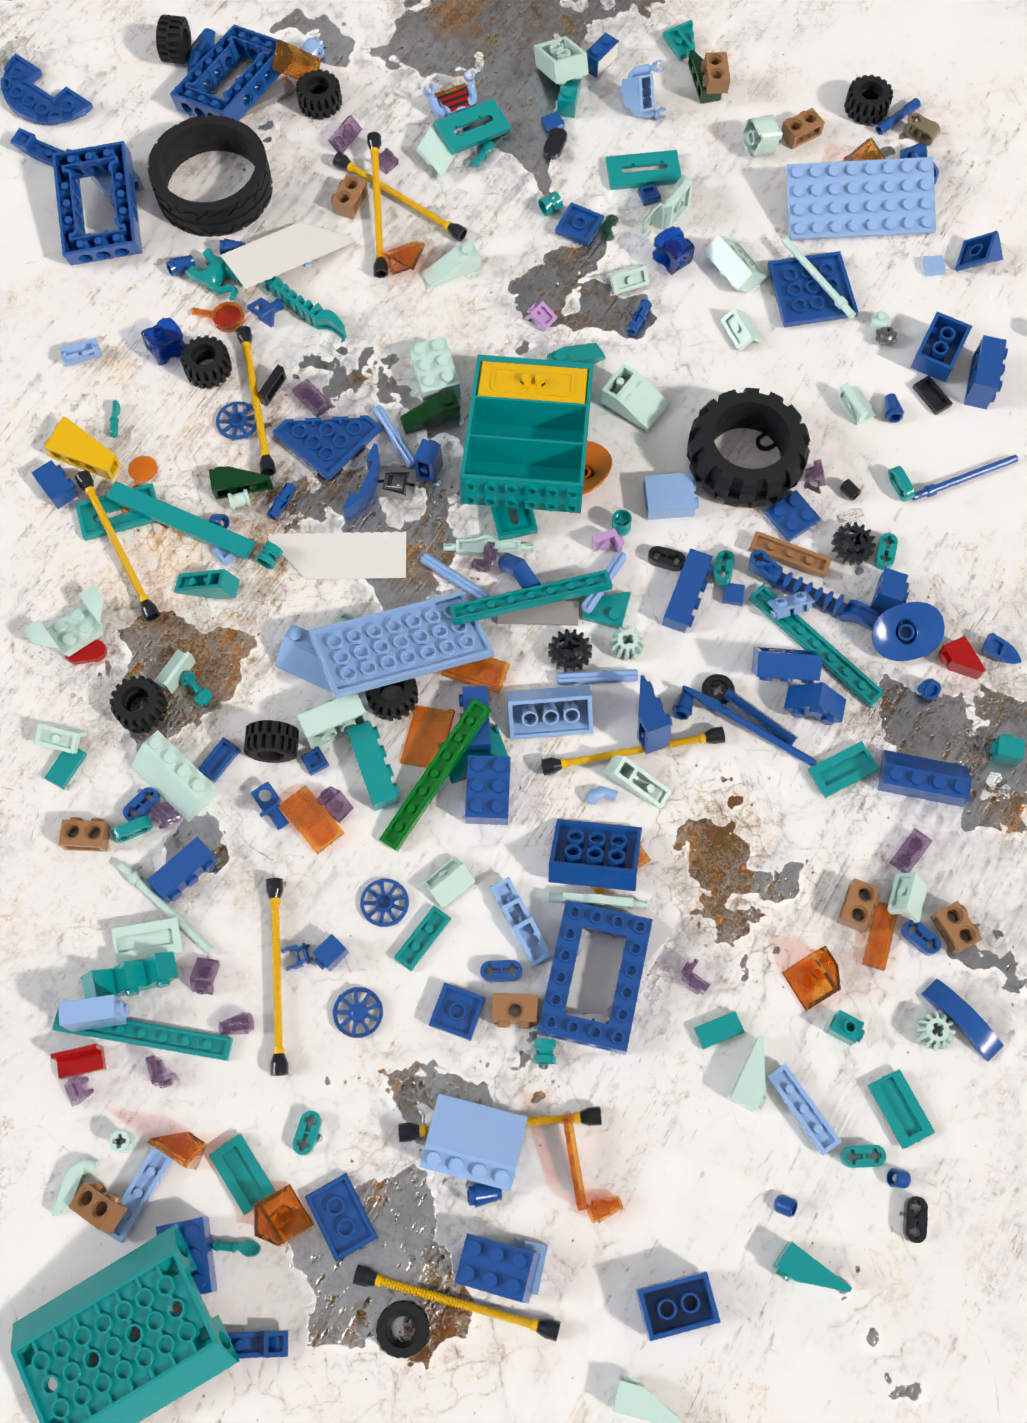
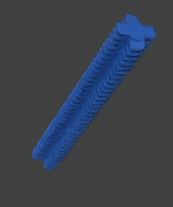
M728 689L723 695V699L726 698V701H731L730 704L733 702L732 705L734 707L737 706L736 708L739 707L738 710H744L743 713L745 712L747 716L750 714L749 717L752 716L751 719L754 718V720L756 719L755 722L758 721L760 725L763 724L762 727L765 725L764 728L766 730L769 728L768 731L771 730L773 734L776 733L775 736L778 734L777 737H782V740L784 739V741L789 742L791 745L798 738L792 732L789 733V730L787 731L781 724L776 723V721L774 722V719H770V716L768 717L764 712L761 713V710L759 711L749 701L744 700V698L742 699V696H738L734 691L731 692L732 689Z

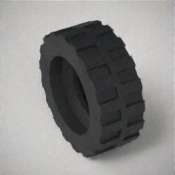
M401 1300L387 1306L381 1312L376 1327V1338L382 1350H385L388 1355L399 1359L409 1358L417 1354L426 1344L430 1333V1323L427 1314L420 1305L413 1301ZM400 1316L409 1317L415 1325L413 1337L406 1342L397 1341L391 1333L393 1321Z

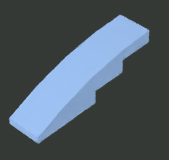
M506 877L489 886L531 965L535 966L551 957L552 955L538 927L518 895L510 877Z

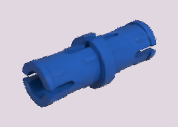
M642 299L637 310L633 312L632 320L626 329L629 335L636 336L641 325L646 322V315L652 307V303L649 300Z
M286 482L279 495L275 496L273 505L266 513L270 519L277 521L284 508L288 507L290 498L297 490L293 484Z

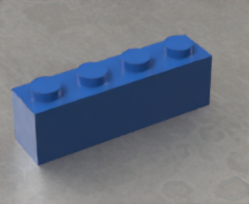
M690 548L662 622L663 626L685 633L687 626L691 628L695 618L692 615L693 610H698L701 598H698L700 592H705L708 584L705 578L707 575L711 576L715 565L711 563L712 555Z

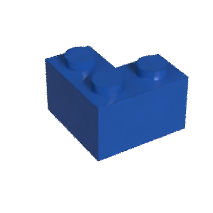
M885 567L880 575L870 607L882 614L889 608L906 603L909 592H907L909 583L906 582L908 575Z
M824 682L788 686L784 709L795 718L814 716L824 725H833V723L842 722L846 699Z

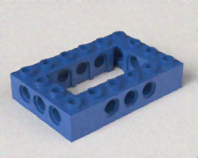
M234 24L170 93L177 111L192 117L216 115L239 121L293 61L287 42ZM243 58L254 61L250 66L246 67L245 72L239 78L235 79V83L228 90H225L223 93L224 100L211 94Z
M120 141L52 153L62 254L68 263L72 266L141 254L142 244L132 157L125 142ZM110 173L112 179L110 187L114 197L112 204L116 215L114 222L119 230H105L103 233L92 235L90 233L86 234L80 179Z
M566 900L537 1035L625 1055L628 1048L653 919ZM582 929L589 930L592 934L598 932L611 935L615 939L617 937L626 939L609 1024L565 1014Z

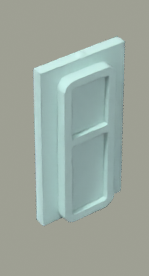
M178 917L111 928L116 963L145 959L154 953L183 952Z

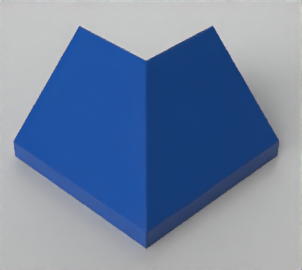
M994 231L964 240L955 270L961 271L1003 260L999 232Z

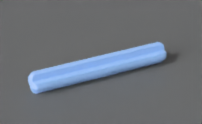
M382 405L375 406L373 408L374 415L406 465L412 468L415 466L413 453Z
M621 551L615 554L605 569L608 571L611 582L626 561V554ZM605 591L588 595L582 604V610L591 613Z
M425 553L421 557L422 564L474 598L489 597L487 591L432 555Z
M637 669L557 673V684L559 685L638 680Z

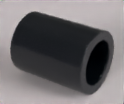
M850 479L844 481L839 487L851 501L855 500L862 492Z

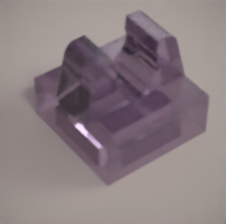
M385 148L382 153L378 154L379 169L385 174H388L399 164L398 158L388 148Z
M821 459L813 461V467L805 469L807 482H817L818 487L825 486L826 481Z
M167 801L154 804L150 810L152 812L151 821H161L158 827L160 829L167 828L173 822H177L181 816Z
M77 1075L69 1078L64 1085L72 1107L81 1104L82 1101L94 1092L93 1088L85 1090L82 1087L83 1084L89 1081L88 1077H78Z

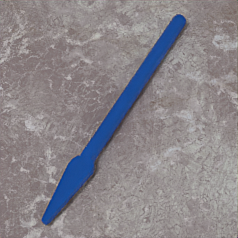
M685 685L682 686L684 691L711 711L719 712L810 766L816 764V760L813 757L723 706L719 700Z

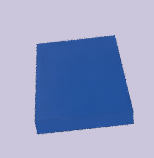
M347 1173L305 1196L335 1262L379 1238Z

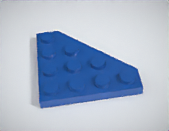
M360 415V418H348V416L332 417V419H321V417L305 418V420L301 421L285 419L272 431V434L329 481L382 431V427L368 415Z

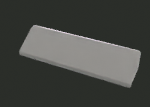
M287 76L273 82L242 118L294 94L296 89L294 84Z
M559 601L497 616V624L578 626L579 601Z

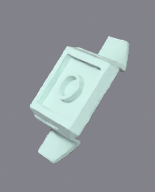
M685 173L675 184L672 196L666 199L665 204L659 203L646 218L642 225L641 233L644 232L649 224L661 230L669 231L689 207L693 181L685 177Z
M93 584L78 594L85 604L46 628L38 619L23 630L31 642L35 645L57 649L60 653L70 657L104 635L101 624L104 598L96 586Z

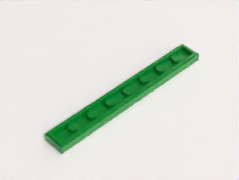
M476 699L472 700L379 838L380 841L395 851H399L492 712L491 708Z

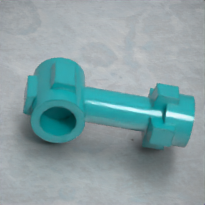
M185 671L180 676L182 685L184 687L189 686L196 694L193 699L201 707L210 703L214 695L207 687L202 689L195 681L197 676L193 672Z

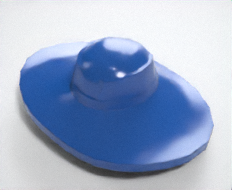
M924 602L903 603L887 609L878 616L872 628V643L876 651L888 660L909 661L918 659L932 653L940 645L944 636L945 624L939 610L931 604Z

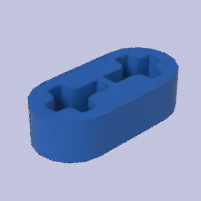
M144 788L124 807V817L128 821H132L136 818L147 816L160 803L159 793L154 788ZM146 795H151L154 798L153 801L147 800ZM133 809L138 813V815L133 816L131 815L130 811Z
M911 919L901 927L903 937L924 955L931 956L940 950V939L921 922L914 923ZM915 926L916 933L909 934V927ZM931 940L933 942V948L928 950L926 948V942H929Z
M516 960L487 961L481 966L480 974L484 981L490 983L513 982L521 977L522 966ZM510 965H514V968L518 969L519 972H515V976H510L509 972H502V970H508ZM488 966H492L493 970H500V973H493V977H488V974L484 973V971L488 970Z

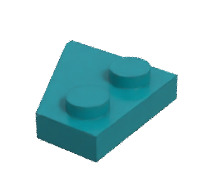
M692 20L668 29L662 34V38L679 61L688 58L690 50L695 51Z
M631 592L602 596L591 613L583 612L582 620L619 629L623 625Z

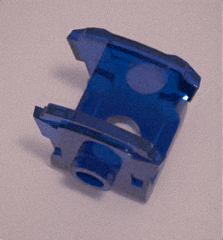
M672 226L667 228L654 238L653 246L656 249L652 252V259L658 264L661 263L665 266L670 275L675 274V272L692 262L695 247L689 239L684 238V233L680 227Z
M163 317L155 326L141 332L146 349L150 351L159 366L169 362L170 358L181 357V350H185L183 347L185 343L182 339V331L170 317Z

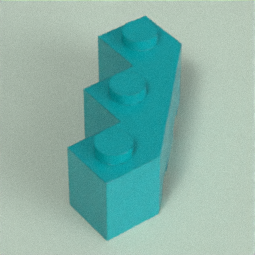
M174 952L154 953L144 960L124 961L112 969L89 971L81 976L84 999L113 994L117 997H129L138 995L140 991L171 985L170 982L178 978Z

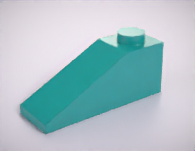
M582 78L568 80L565 84H561L557 112L560 116L575 118Z
M597 343L566 346L547 354V360L596 364L606 359Z
M225 569L181 573L178 575L174 592L214 599L236 598L240 579Z
M790 1241L787 1242L772 1265L778 1269L776 1274L786 1282L790 1279L796 1282L851 1292L852 1287Z

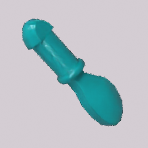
M486 141L483 143L482 150L479 151L477 157L472 161L474 167L480 166L481 162L487 157V154L494 149L495 142Z
M113 400L112 415L109 419V433L113 438L118 436L119 418L117 417L120 415L121 410L117 400Z
M217 1239L211 1243V1247L215 1251H230L232 1253L239 1251L246 1257H255L261 1251V1246L254 1241H245L237 1244V1241L230 1242Z

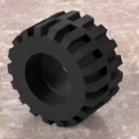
M165 14L160 16L156 28V47L162 62L186 64L188 61L191 47V31L186 17Z
M318 69V71L311 70L309 73H304V76H300L299 81L296 82L299 108L307 117H312V119L320 118V120L327 117L328 119L340 110V105H342L340 83L333 73L330 74L329 71H322V69Z
M870 74V76L862 75V78L857 77L849 86L844 104L848 117L853 118L854 122H860L862 125L864 123L867 125H871V123L877 124L879 121L884 120L893 98L892 86L887 84V80L881 79L880 76L875 77Z
M204 335L203 338L197 336V339L189 340L190 343L183 346L185 350H181L180 357L183 370L189 382H192L196 387L199 385L202 389L205 387L211 389L212 386H220L219 383L221 382L225 383L226 377L229 378L231 375L230 371H232V362L226 345L214 336L209 338V335ZM213 359L207 365H199L204 360Z
M140 675L138 679L135 676H130V680L127 681L125 678L122 680L123 684H117L115 686L117 690H112L111 696L113 698L110 699L109 703L111 704L110 709L119 723L125 729L128 728L132 732L137 730L138 733H143V729H146L147 732L151 731L152 726L158 727L159 720L163 721L165 719L163 714H167L168 710L166 708L168 705L166 697L158 684L153 682L152 679H145L144 676ZM149 697L148 704L144 709L138 712L129 711V707L135 699Z
M414 678L365 691L370 709L373 710L376 716L379 714L383 720L388 717L389 721H393V718L396 717L398 720H401V716H409V710L414 711L415 704L418 703V687ZM390 685H397L404 689L402 695L394 700L384 699L380 694L385 687Z
M261 720L249 723L245 731L244 754L254 760L268 763H282L294 760L298 753L299 730L291 724L275 720Z

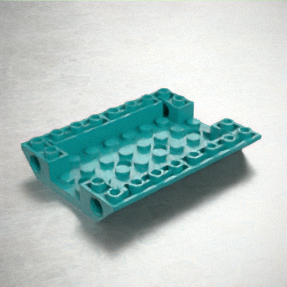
M177 1224L13 1323L10 1352L40 1423H139L240 1362L219 1315L211 1318L191 1275L193 1271L197 1270V1267ZM175 1301H179L182 1304L183 1311L181 1315H177L173 1311ZM134 1326L138 1327L141 1332V1337L138 1341L134 1340L131 1335V1330ZM92 1352L97 1353L99 1357L97 1366L92 1365L90 1362V1354ZM51 1377L57 1381V1389L55 1391H52L48 1386V1381Z

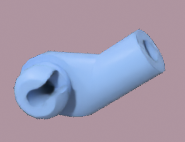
M599 786L589 790L586 800L591 805L597 804L598 799L601 798L615 801L618 791Z

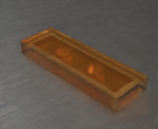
M879 901L874 909V919L870 927L862 965L884 971L898 914L891 915L887 910L888 904Z

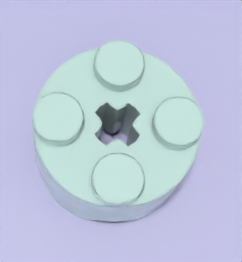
M773 114L747 119L744 123L743 133H746V139L743 142L750 156L776 152L779 140L782 139V131L778 128Z

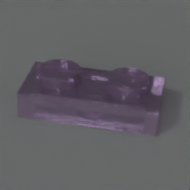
M349 115L328 139V142L337 153H344L362 131V128L352 115Z
M308 379L292 389L293 394L316 418L332 408L331 402Z
M914 828L889 863L902 873H910L933 840Z

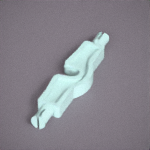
M484 535L476 539H457L456 543H444V551H456L457 555L481 557L484 555L485 547L488 545L492 547L493 555L496 557L501 556L505 552L512 555H520L521 551H533V543H521L520 539L499 541L498 537L493 535Z
M549 892V902H562V904H565L566 900L591 906L595 904L602 905L604 908L647 910V900H634V898L613 897L601 894L566 892L560 894Z

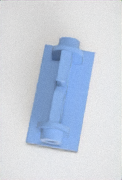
M96 337L59 348L60 356L65 366L103 356Z
M806 591L768 601V604L773 609L771 616L777 620L791 616L790 609H793L794 615L808 612L812 608V603H814L813 598Z

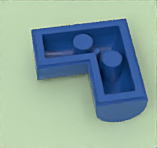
M210 28L203 29L191 45L187 68L188 73L214 46L216 34L214 30Z
M506 552L500 556L498 560L499 569L513 576L522 589L541 585L524 559Z

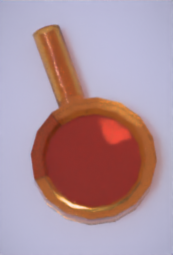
M234 302L221 303L213 311L192 308V315L212 318L215 327L225 333L236 331L245 322L242 307Z

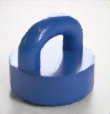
M929 678L917 687V691L925 699L932 700L940 694L941 685L933 678Z

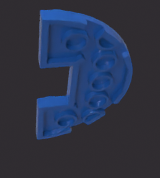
M16 53L4 67L5 73L3 78H1V90L6 103L15 114L29 122L43 125L63 124L85 116L93 109L91 102L68 87L63 88L53 97L33 84L43 75L41 69Z

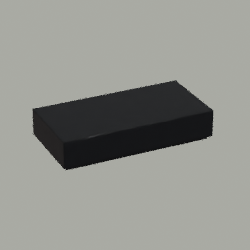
M277 364L258 392L262 405H269L286 380L283 366Z
M930 376L918 381L912 387L935 415L948 409L953 404Z

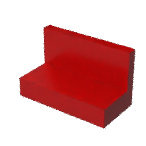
M98 1044L50 1054L51 1059L57 1061L58 1078L61 1080L106 1069L104 1048Z

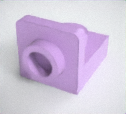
M543 301L538 305L534 303L527 310L529 314L525 317L527 321L531 318L543 332L558 318Z
M615 528L592 537L594 551H603L613 545L616 552H622L624 540L621 534H617Z

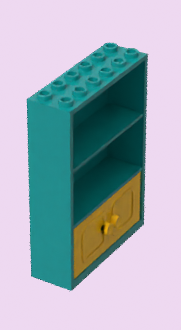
M478 354L460 471V504L581 513L594 363Z

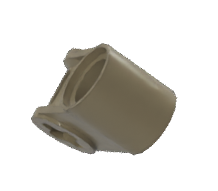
M911 113L907 119L908 123L903 128V134L906 137L926 144V146H930L940 132L938 123L927 119L919 113Z

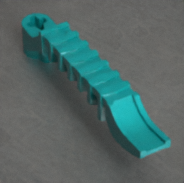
M273 276V278L263 282L267 292L270 291L273 297L281 299L287 308H291L296 315L299 314L301 319L306 320L310 326L313 325L317 330H331L343 340L347 338L342 321L333 311L323 310L319 303L313 307L310 300L305 302L301 295L298 296L293 289L290 290V287L286 283L283 284L279 277Z

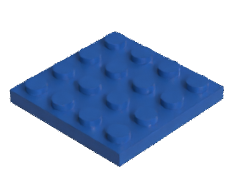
M836 251L805 256L835 291L848 301V305L856 313L854 317H857L859 312L841 252ZM796 258L768 261L767 268L784 328L849 318L842 309L839 310L835 306V301Z

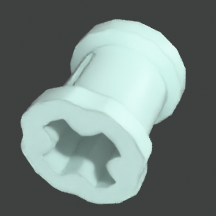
M247 489L235 494L227 493L232 511L237 507L251 506Z
M115 1131L109 1138V1146L113 1151L128 1153L135 1146V1137L130 1132ZM126 1139V1143L118 1144L119 1140Z

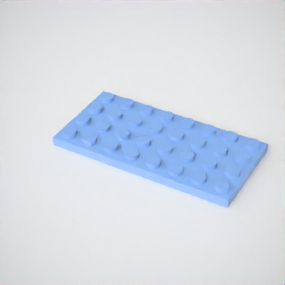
M933 157L786 165L788 230L791 241L934 234L936 232Z
M464 591L308 630L309 638L334 698H342L493 657L494 651L478 620L455 626L453 624L449 606L467 602L468 599Z

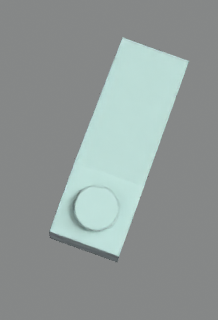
M471 241L452 249L424 270L422 274L429 288L480 270V255Z
M614 755L603 771L605 775L659 809H662L672 792L626 756Z
M761 1035L756 1037L728 1100L751 1112H755L757 1108L762 1109L767 1098L764 1096L766 1090L764 1037Z
M625 1375L624 1379L618 1378L612 1408L613 1412L652 1423H684L645 1386L639 1384L638 1378Z

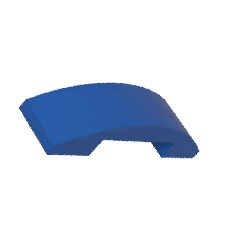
M21 128L17 130L10 140L12 145L25 154L52 167V153L63 152L61 149L37 140L35 134Z
M373 444L366 458L369 472L359 493L350 492L342 508L344 517L347 519L354 516L364 507L377 486L380 474V456L377 444Z
M935 979L921 993L937 1011L941 1010L972 1042L973 1048L987 1062L1004 1046L981 1016L939 979Z
M288 1330L227 1333L239 1359L288 1357Z

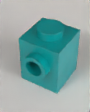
M1011 734L999 735L990 744L991 761L1017 766L1024 759L1025 739L1015 738Z
M839 1010L834 1014L826 1033L851 1046L861 1041L865 1030L862 1029L865 1023Z

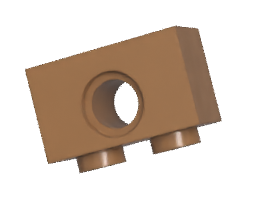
M493 993L492 1022L497 1023V1027L509 1028L510 1024H519V1028L524 1029L533 1028V1025H538V995ZM513 1006H518L522 1009L521 1014L517 1017L509 1014V1010Z

